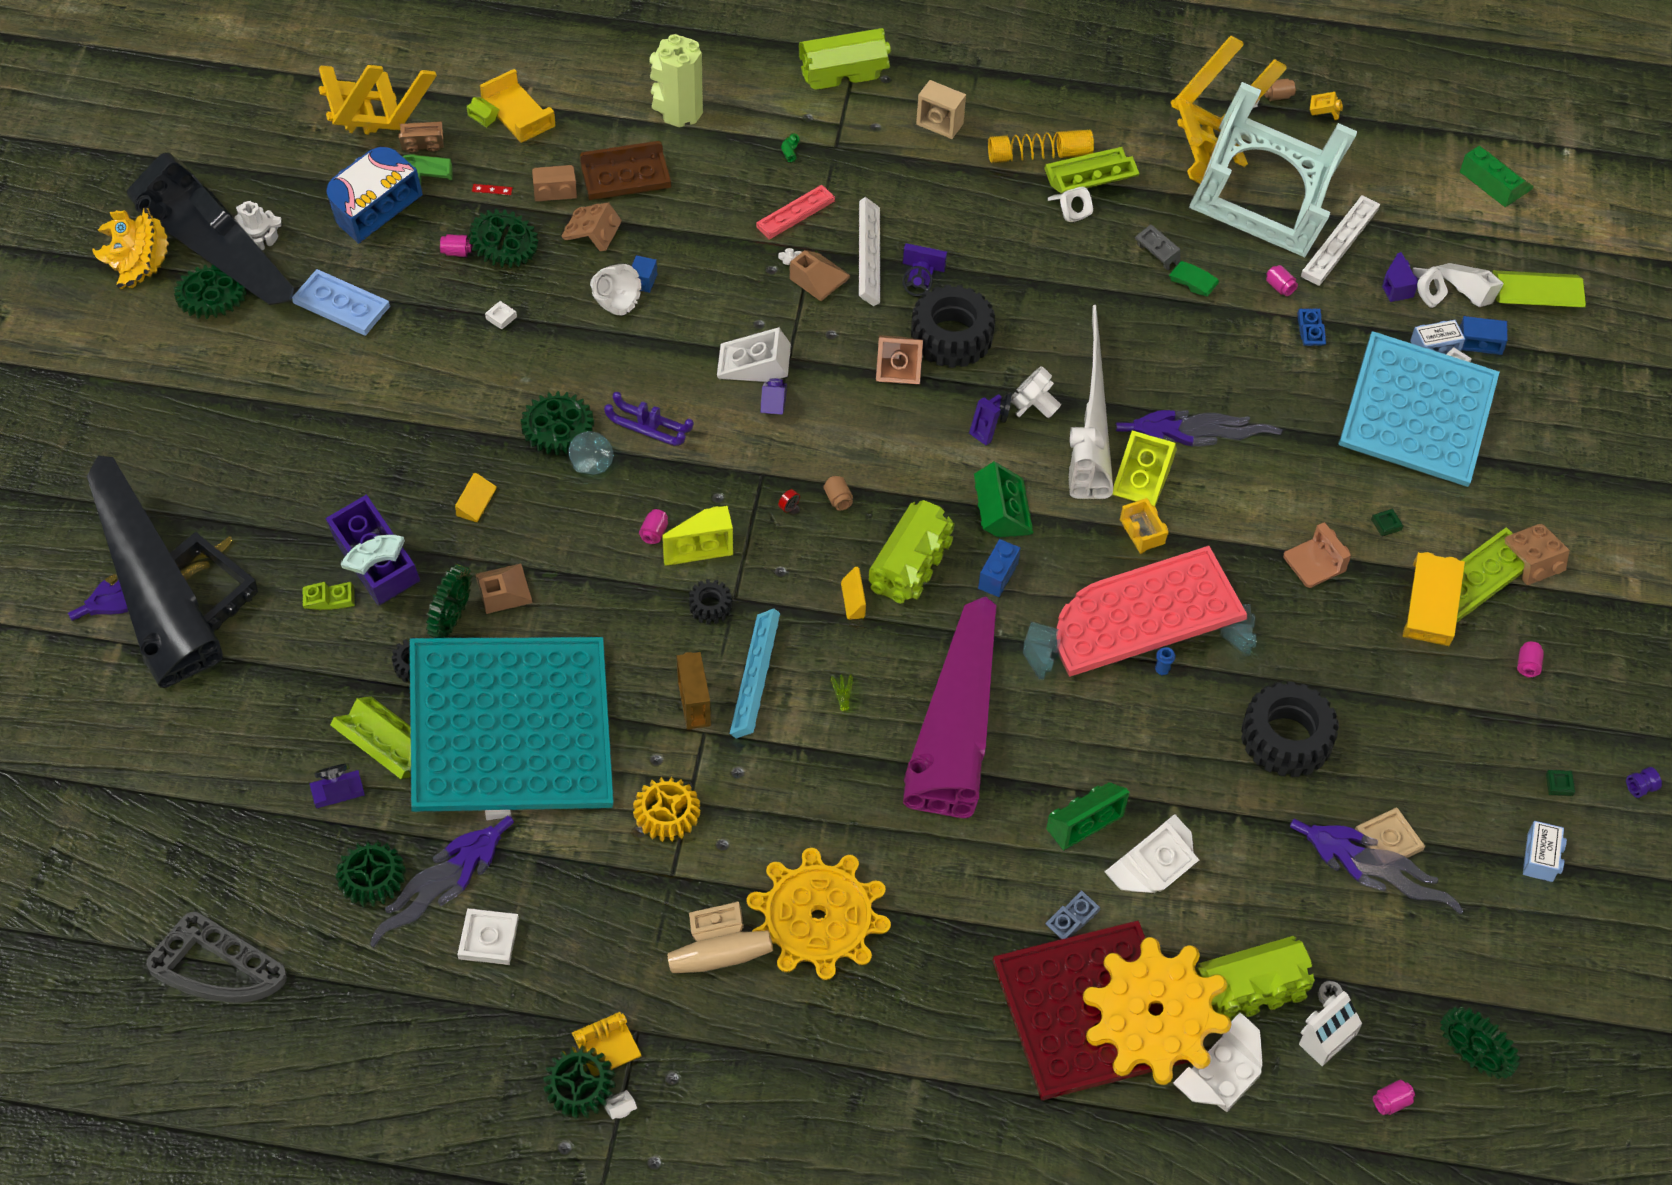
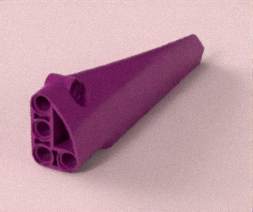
M986 596L964 605L904 777L903 803L910 809L957 818H969L974 814L979 799L981 764L986 748L996 605Z

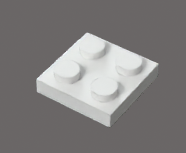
M467 908L457 954L458 959L510 965L519 921L518 914Z

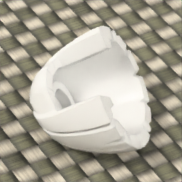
M617 264L601 269L591 279L590 286L593 297L600 306L612 314L625 315L627 312L629 313L637 304L636 300L639 299L641 293L639 291L641 290V280L638 278V272L627 264Z

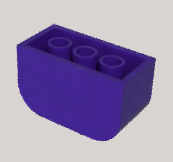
M367 494L325 518L344 556L359 543L363 544L366 541L375 539L374 537L394 535ZM403 547L396 561L385 560L377 562L367 570L365 575L355 572L378 606L420 582L415 564Z

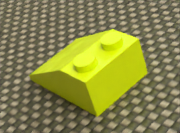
M1132 431L1113 486L1112 495L1134 502L1147 498L1151 505L1156 506L1177 451L1176 443Z
M728 506L704 509L662 535L664 566L733 555V527Z

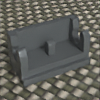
M1151 224L1135 237L1137 245L1140 248L1145 247L1162 261L1167 271L1170 270L1172 261L1175 265H1178L1181 261L1180 248Z

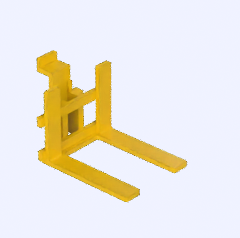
M1230 36L1181 93L1171 101L1172 107L1180 111L1182 119L1179 118L1177 123L1179 127L1185 130L1196 161L1187 170L1189 178L1199 184L1203 180L1218 140L1213 129L1221 132L1219 126L1224 116L1220 118L1193 104V102L1242 48L1243 42L1234 36ZM1273 60L1250 85L1261 90L1257 101L1287 69L1285 64ZM1240 152L1233 157L1234 162L1243 167L1248 164L1244 152Z
M321 65L319 72L323 86H320L318 89L320 95L327 96L331 112L327 111L326 113L328 121H332L333 125H344L345 129L349 130L350 133H353L356 127H363L364 133L369 135L370 132L376 133L379 128L401 130L400 124H405L436 78V72L421 70L398 106L388 73L383 72L382 66L367 65L355 83L338 81L332 66ZM376 83L378 91H371ZM371 100L382 102L385 116H375Z

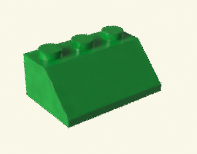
M1477 146L1465 154L1460 173L1504 207H1507L1534 187L1481 146Z
M995 461L974 473L975 489L977 491L978 507L980 509L983 529L996 537L1031 535L1033 528L1024 479Z
M1109 782L1103 786H1096L1086 796L1082 798L1077 797L1065 808H1058L1051 812L1046 829L1061 849L1065 851L1122 818L1129 791L1125 787Z

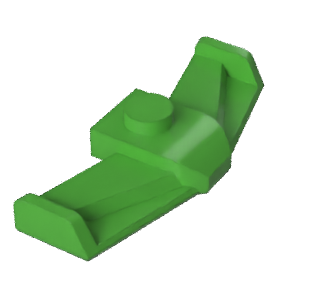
M415 154L403 156L404 159L417 169L420 184L421 176L452 180L453 170L451 159L419 156Z

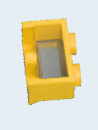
M1147 498L1122 506L1120 521L1140 554L1166 543L1168 528L1165 523L1161 522L1156 507L1151 505Z

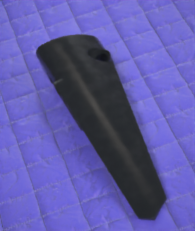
M163 153L159 155L128 188L127 196L134 203L139 213H143V208H148L153 218L160 220L161 226L164 227L165 231L269 305L291 301L294 287L217 197L199 182L184 163L172 154Z
M98 455L87 475V479L144 663L149 668L160 688H167L219 663L223 658L221 646L199 609L194 593L115 459Z

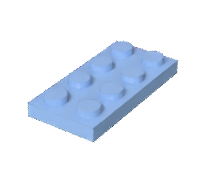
M318 269L315 270L292 297L294 304L365 336L390 308L388 300Z

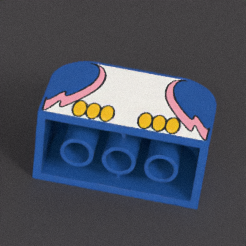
M387 147L374 148L363 156L358 157L351 165L342 169L333 177L327 186V195L336 223L358 244L423 195L417 169L398 152Z

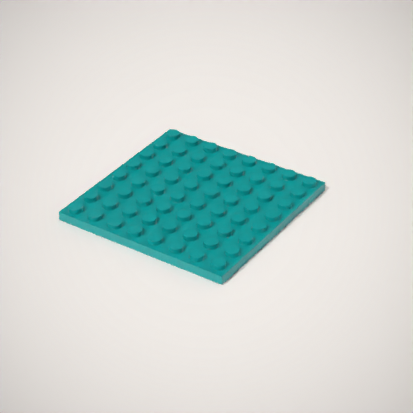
M603 637L410 638L411 812L613 808Z

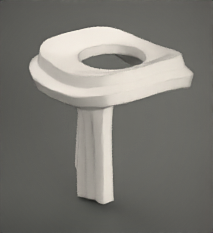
M1085 187L1074 188L1063 194L1048 197V201L1060 199L1064 219L1068 222L1079 221L1093 213L1092 200L1089 191ZM1074 197H1080L1083 201L1084 207L1080 213H1076L1071 207Z
M1435 266L1430 269L1413 268V274L1420 278L1417 283L1420 297L1428 307H1435L1448 293L1440 269ZM1433 279L1438 289L1434 296L1431 295L1429 290L1430 282Z

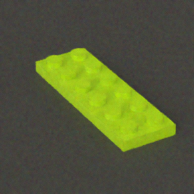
M1504 528L1461 560L1465 561L1456 623L1523 574L1525 563L1505 544V537L1513 534L1508 528Z

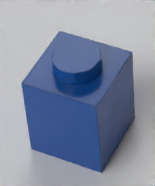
M636 255L632 267L638 272V278L641 280V290L639 291L650 293L657 276V260Z

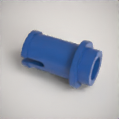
M1164 647L1158 650L1156 654L1157 664L1155 666L1158 674L1166 675L1171 670V664L1175 660V653L1171 648Z

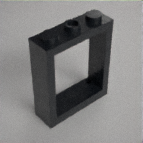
M194 532L170 553L179 570L183 569L200 553H203L240 583L235 590L204 615L214 632L215 629L218 630L225 620L236 615L239 608L246 602L252 601L253 596L258 593L256 580L197 532Z

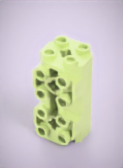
M673 34L668 39H662L659 48L650 57V64H652L650 78L658 81L653 84L651 94H653L652 109L659 111L663 115L665 123L683 127L687 122H690V125L695 124L703 114L702 53L697 41Z

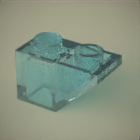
M1242 604L1247 613V620L1220 628V636L1244 656H1250L1252 647H1256V633H1252V628L1255 626V614H1251L1250 604Z
M1031 622L1025 638L1023 654L1038 678L1044 680L1046 672H1051L1055 660L1051 658L1053 652L1058 653V647L1061 642L1060 639H1057L1059 629Z

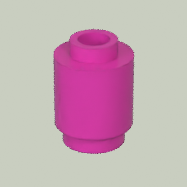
M447 234L446 236H441L440 252L445 253L446 256L467 257L468 253L472 252V244H469L468 235Z
M1281 265L1273 266L1267 272L1266 281L1281 295L1290 296L1297 289L1298 283L1296 278Z
M654 509L647 514L639 530V535L645 543L656 544L660 542L668 526V515L659 509Z
M1526 642L1519 650L1517 670L1526 677L1538 676L1542 672L1544 651L1539 643Z
M1398 1080L1378 1090L1377 1094L1373 1096V1102L1380 1114L1391 1115L1413 1104L1415 1093L1408 1082L1405 1083L1402 1080Z

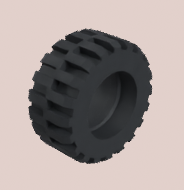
M944 285V288L936 287L932 289V292L928 291L923 294L922 298H919L915 303L912 313L911 337L923 340L922 356L925 355V359L931 363L933 361L937 362V365L942 367L943 365H949V368H955L958 365L965 367L970 362L973 364L979 361V358H983L991 348L995 328V312L990 302L985 300L982 294L975 293V290L968 287V289H965L962 285H957V287H951V285ZM944 321H957L969 328L954 332L944 330L937 324Z
M1282 682L1274 683L1272 688L1270 686L1262 688L1259 693L1252 697L1242 723L1241 739L1242 744L1246 746L1245 751L1249 756H1254L1253 761L1258 766L1263 765L1265 767L1264 770L1270 773L1275 771L1279 776L1285 777L1286 774H1291V777H1299L1301 773L1308 775L1313 773L1314 769H1320L1331 755L1339 729L1336 711L1333 707L1330 708L1331 703L1326 697L1322 698L1320 696L1321 693L1314 689L1312 691L1304 684H1301V686L1295 685V682H1287L1286 685H1282ZM1280 718L1294 720L1307 729L1310 737L1297 741L1285 739L1274 732L1269 722Z

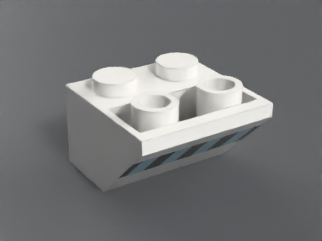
M1345 991L1337 997L1332 995L1324 1003V1009L1320 1013L1314 1011L1307 1018V1025L1301 1031L1303 1036L1299 1045L1321 1066L1358 1034L1362 1025Z

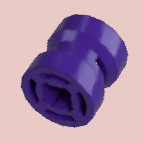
M1647 767L1641 773L1628 775L1626 784L1630 793L1634 797L1640 798L1645 796L1648 791L1654 792L1662 787V780L1659 773L1653 767Z

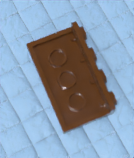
M661 141L587 151L580 154L581 170L589 200L671 188V180Z

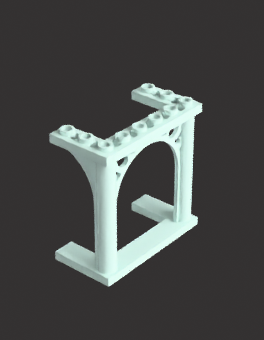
M1242 82L1219 126V129H1221L1203 180L1189 208L1305 257L1329 218L1330 212L1322 209L1321 206L1331 177L1355 139L1357 131L1338 123L1323 150L1249 119L1248 116L1261 90ZM1242 139L1247 140L1251 143H1245ZM1252 149L1266 150L1285 158L1298 170L1304 181L1305 197L1294 229L1219 198L1232 171L1227 168L1228 164L1235 155ZM1302 165H1305L1311 169H1306Z

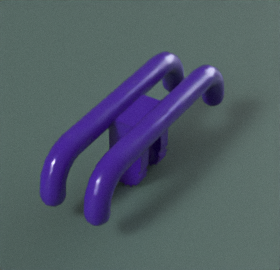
M620 392L613 393L614 403L621 410L637 416L638 423L617 415L610 404H607L604 408L606 416L613 423L674 446H679L685 442V433L690 432L694 425L692 419H687L685 424H681L660 415V408L656 406L649 412L647 403L643 401L639 407L630 405L622 399ZM661 425L677 431V437L658 431V426Z

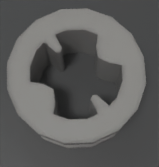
M1326 981L1321 984L1318 998L1323 1005L1331 997L1330 995L1329 997L1325 996L1327 989L1330 992L1333 990L1336 997L1343 992L1338 983Z

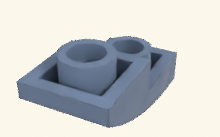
M1081 890L1066 907L1062 906L1045 924L1060 939L1069 938L1087 924L1101 909Z

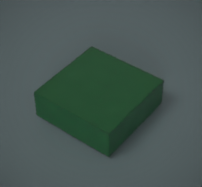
M1393 509L1372 515L1371 520L1382 537L1402 531L1403 524Z
M1547 771L1546 779L1549 795L1573 796L1575 794L1572 771Z

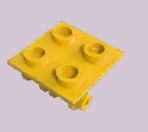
M621 1012L572 1032L579 1050L583 1045L587 1048V1053L593 1047L597 1050V1055L599 1053L605 1055V1061L609 1060L612 1064L609 1070L641 1057V1053L626 1025V1017ZM587 1064L591 1075L594 1077L600 1075L596 1067Z

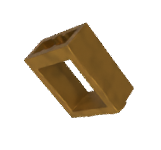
M687 652L683 655H677L678 685L686 728L690 730L711 726L710 697L701 652Z

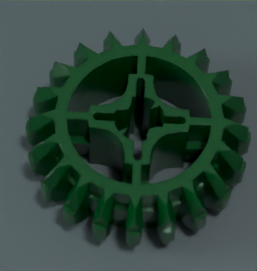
M367 840L366 846L361 847L357 843L356 850L348 848V856L341 855V863L337 864L338 873H336V880L339 890L343 892L346 899L350 898L353 904L360 901V904L364 907L367 902H370L371 906L375 907L376 901H381V903L385 904L386 897L394 899L393 891L400 892V884L405 881L404 874L406 869L403 865V858L398 855V851L395 848L391 849L388 843L381 846V842L377 840L374 845H371ZM372 867V874H371V880H370V879H369V876H370L369 874L371 873L370 868Z
M583 1045L580 1047L579 1052H577L575 1047L571 1046V1054L567 1055L565 1051L561 1050L562 1059L558 1060L553 1057L552 1061L555 1067L548 1066L546 1068L550 1075L545 1076L543 1079L546 1084H549L544 1087V1092L550 1094L547 1097L550 1104L554 1103L553 1108L556 1111L562 1109L564 1116L567 1117L572 1112V1116L577 1119L580 1112H582L584 1117L588 1118L589 1110L591 1109L595 1114H598L599 1109L597 1105L601 1104L606 1107L607 1102L604 1097H613V1093L609 1089L616 1087L615 1081L611 1080L616 1075L614 1070H609L612 1064L609 1060L605 1061L606 1057L603 1053L597 1055V1050L593 1047L587 1053V1048ZM586 1064L596 1067L599 1070L600 1078L588 1075ZM575 1065L572 1072L564 1074L570 1067ZM579 1078H583L584 1083L577 1087L575 1082ZM560 1086L572 1089L573 1100H568L560 1094ZM595 1090L591 1096L584 1099L587 1092Z

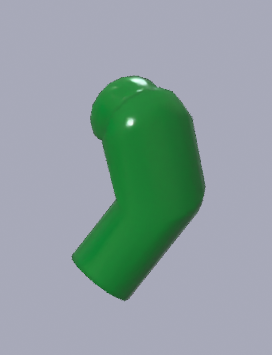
M795 133L790 134L781 145V149L788 162H793L797 158L794 150L798 146L800 138Z

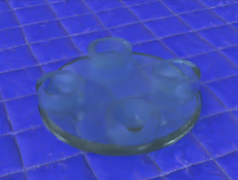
M587 431L573 438L569 446V457L577 472L595 475L605 472L613 461V449L610 442L603 435Z

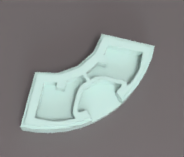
M381 535L363 544L359 543L345 556L341 566L344 569L365 575L367 570L377 562L385 560L396 561L405 542L404 537Z

